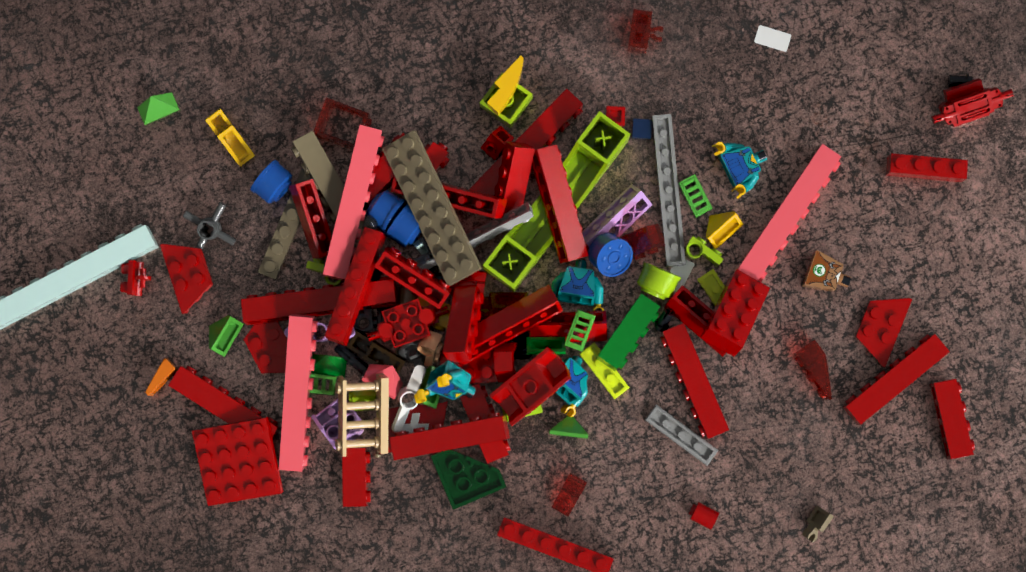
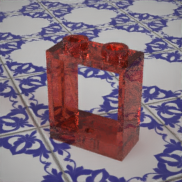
M326 97L313 131L315 136L353 150L355 141L350 143L324 133L333 108L362 118L361 125L370 127L372 123L370 114Z

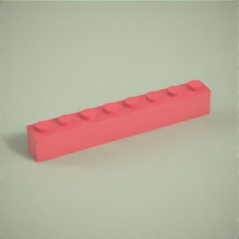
M359 125L322 276L345 281L350 267V260L354 257L356 247H354L355 240L360 239L362 229L358 228L360 221L364 222L366 210H363L365 202H369L371 192L368 191L369 184L373 185L375 173H372L373 166H377L380 155L377 154L378 147L382 148L384 136H381L382 130Z
M824 144L818 148L737 268L738 270L759 282L763 281L767 275V272H765L768 265L773 266L778 258L775 256L779 249L783 251L789 242L786 240L788 235H793L799 227L797 222L800 218L804 219L810 211L807 207L811 202L813 204L820 196L817 192L821 186L825 188L829 183L830 178L828 176L832 171H837L841 165L839 160L842 156Z
M291 314L289 316L279 470L302 472L304 467L308 466L309 456L305 455L306 447H309L310 436H307V428L311 426V417H308V409H312V398L309 395L310 390H313L314 386L311 371L315 369V359H312V352L316 351V340H313V336L318 328V321H315L314 315Z

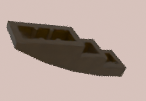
M353 327L356 333L352 338H349L347 348L359 354L371 364L392 365L397 374H399L406 361L376 340L369 341L368 338L370 337Z

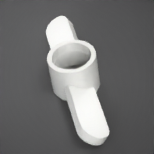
M417 365L414 368L407 387L401 388L397 394L400 407L392 424V431L399 432L403 429L409 411L418 405L415 402V398L409 403H403L402 398L407 393L415 395L419 390L426 373V368L423 365Z

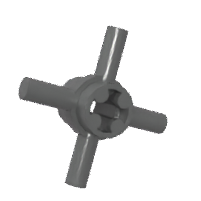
M219 202L212 217L201 219L189 211L184 213V218L198 225L197 233L200 239L195 248L203 249L207 240H213L217 237L232 246L235 244V238L221 231L219 218L226 207V204L223 202ZM206 224L213 227L214 230L211 231V234L207 232L209 228L205 226Z

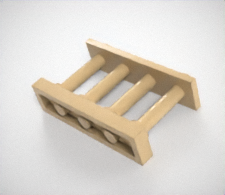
M384 373L376 374L374 382L347 383L343 376H338V382L335 384V390L338 394V439L335 440L336 451L342 457H346V448L374 446L380 454H388L389 378ZM374 390L376 392V399L374 401L347 402V391ZM374 409L376 411V418L373 420L347 421V410ZM374 428L376 429V436L373 439L346 440V429Z

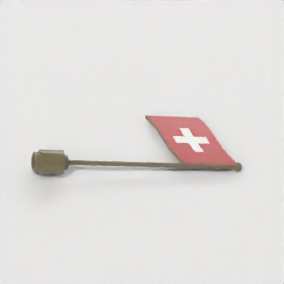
M402 285L398 293V305L415 300L418 295ZM397 347L396 350H395V354H396V355H399V354H398V347ZM448 401L438 403L436 409L426 405H417L409 411L401 431L406 430V434L414 433L413 429L425 427V430H430L432 425L441 423L444 425ZM399 407L389 409L388 453L392 452L389 437L395 436L394 431H392V424ZM376 450V454H374V456L376 458H380L381 455Z

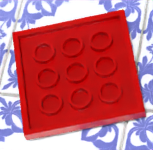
M268 417L200 428L192 431L208 506L282 494L284 492Z

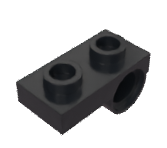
M364 306V313L357 316L355 327L363 333H371L376 331L378 319L377 316H374V309L371 306ZM362 319L369 320V324L366 328L360 327V321Z

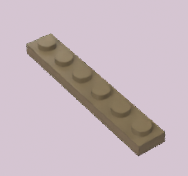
M301 169L296 183L309 180L311 177L309 174L305 175ZM292 195L289 197L258 270V273L274 280L279 275L301 223Z

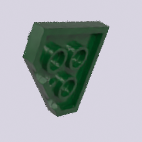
M453 450L442 451L431 456L453 510L506 488L500 470Z

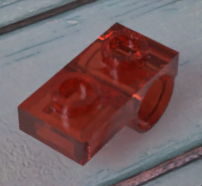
M570 473L552 508L569 516L587 482Z

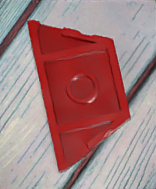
M160 244L181 313L186 314L190 311L189 309L192 305L202 298L203 293L208 291L213 285L201 248Z
M911 298L868 302L855 338L865 346L870 355L883 368L887 365L912 302Z
M279 322L254 324L244 338V341L262 374L285 373L287 337Z

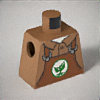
M816 250L813 252L802 286L833 292L837 284L848 287L851 277L841 273L844 266L842 263Z

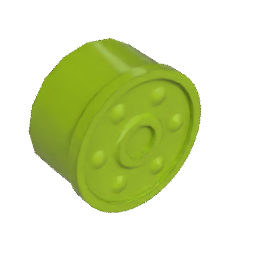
M644 262L637 284L641 286L640 290L655 297L665 299L666 297H672L681 277Z

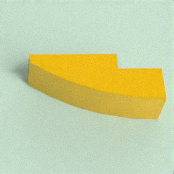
M521 55L494 83L498 91L487 101V106L498 116L508 105L518 86L524 58Z
M221 108L205 118V121L239 166H242L255 156Z

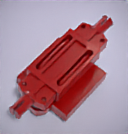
M978 78L943 90L945 101L938 107L940 114L931 116L933 124L944 120L946 124L957 127L989 116L990 113L994 112V109L1003 106L1004 99L1013 97L1014 94H1012V89L1000 92L996 87L991 89L983 88L982 80Z
M419 298L381 311L384 322L378 323L377 331L367 333V336L370 337L368 339L371 341L381 338L383 342L391 340L393 347L397 348L431 336L430 326L439 323V316L450 313L449 310H446L449 308L447 305L441 307L440 310L436 309L433 305L423 307L420 304Z

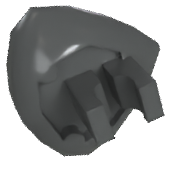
M421 339L398 347V354L404 360L413 363L414 367L417 365L424 366L426 356L417 350Z

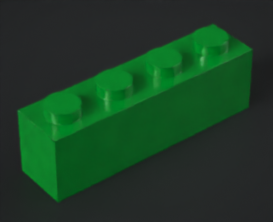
M641 293L596 359L613 371H616L618 367L622 369L628 361L625 358L629 352L633 353L639 345L636 343L638 338H643L648 332L649 328L647 325L650 321L654 323L660 315L658 312L660 306Z

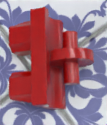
M129 260L128 263L121 265L122 274L128 275V282H121L120 284L121 292L132 296H142V288H145L146 281H151V276H146V269L143 268L144 262Z

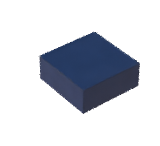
M633 119L632 139H651L652 119Z

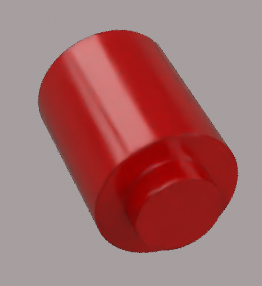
M700 502L696 505L692 504L688 512L691 515L690 520L710 530L719 516V512Z

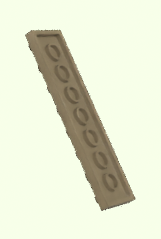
M412 130L382 148L446 284L452 286L481 270V264L417 131Z

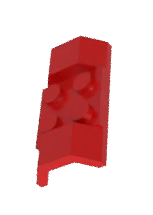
M517 342L504 343L462 367L458 362L452 363L471 375L469 384L506 382L516 373L514 369V352ZM443 353L440 355V365L447 361Z
M547 347L489 396L500 404L509 418V424L514 426L571 379L570 371L558 354Z

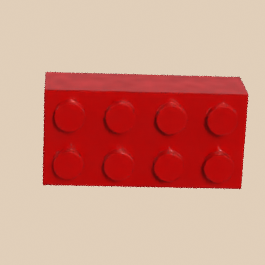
M736 269L729 277L701 338L735 357L743 348L770 287Z

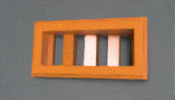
M168 358L163 359L145 393L148 396H153L177 372L178 368Z

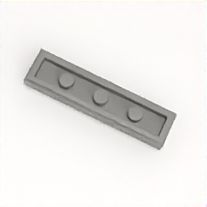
M655 405L645 418L646 422L706 466H708L719 451L658 405Z

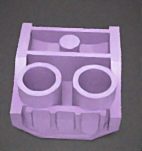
M338 399L318 414L311 416L335 450V440L338 439ZM347 410V421H362L354 410ZM365 428L346 429V440H355L363 433Z

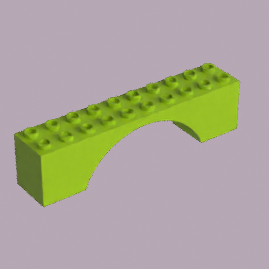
M600 111L576 141L563 162V167L567 172V182L572 190L573 203L577 209L626 146L631 135ZM541 194L531 206L534 217L526 223L514 226L483 264L484 271L513 293H515L554 241Z

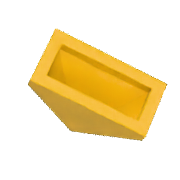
M734 211L710 215L706 238L712 247L717 249L744 224Z

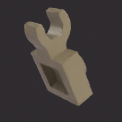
M816 505L806 520L809 526L803 531L802 535L814 543L818 537V531L824 532L834 516Z

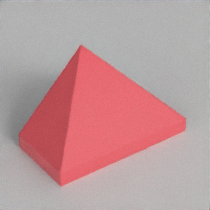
M370 364L361 380L363 382H374L376 374L384 373L389 378V397L395 399L403 385L395 368L392 365Z

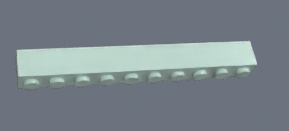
M142 224L132 228V232L116 236L115 241L99 245L96 251L85 252L81 255L80 259L64 263L63 268L47 272L46 277L42 279L35 278L29 282L30 285L14 289L12 291L13 294L7 297L5 295L1 296L0 330L120 268L122 264L128 263L129 260H135L159 248L150 228Z

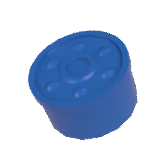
M274 160L260 173L251 186L250 191L256 193L268 204L274 201L277 202L288 191L289 186L292 185V174L281 166L277 160Z
M388 190L378 193L367 209V222L381 230L383 234H386L395 218L406 206L407 201Z
M409 204L402 209L385 234L386 237L391 238L403 248L412 245L422 233Z
M604 233L592 241L589 246L588 257L591 264L604 276L616 277L629 268L633 259V250L624 239L613 233Z

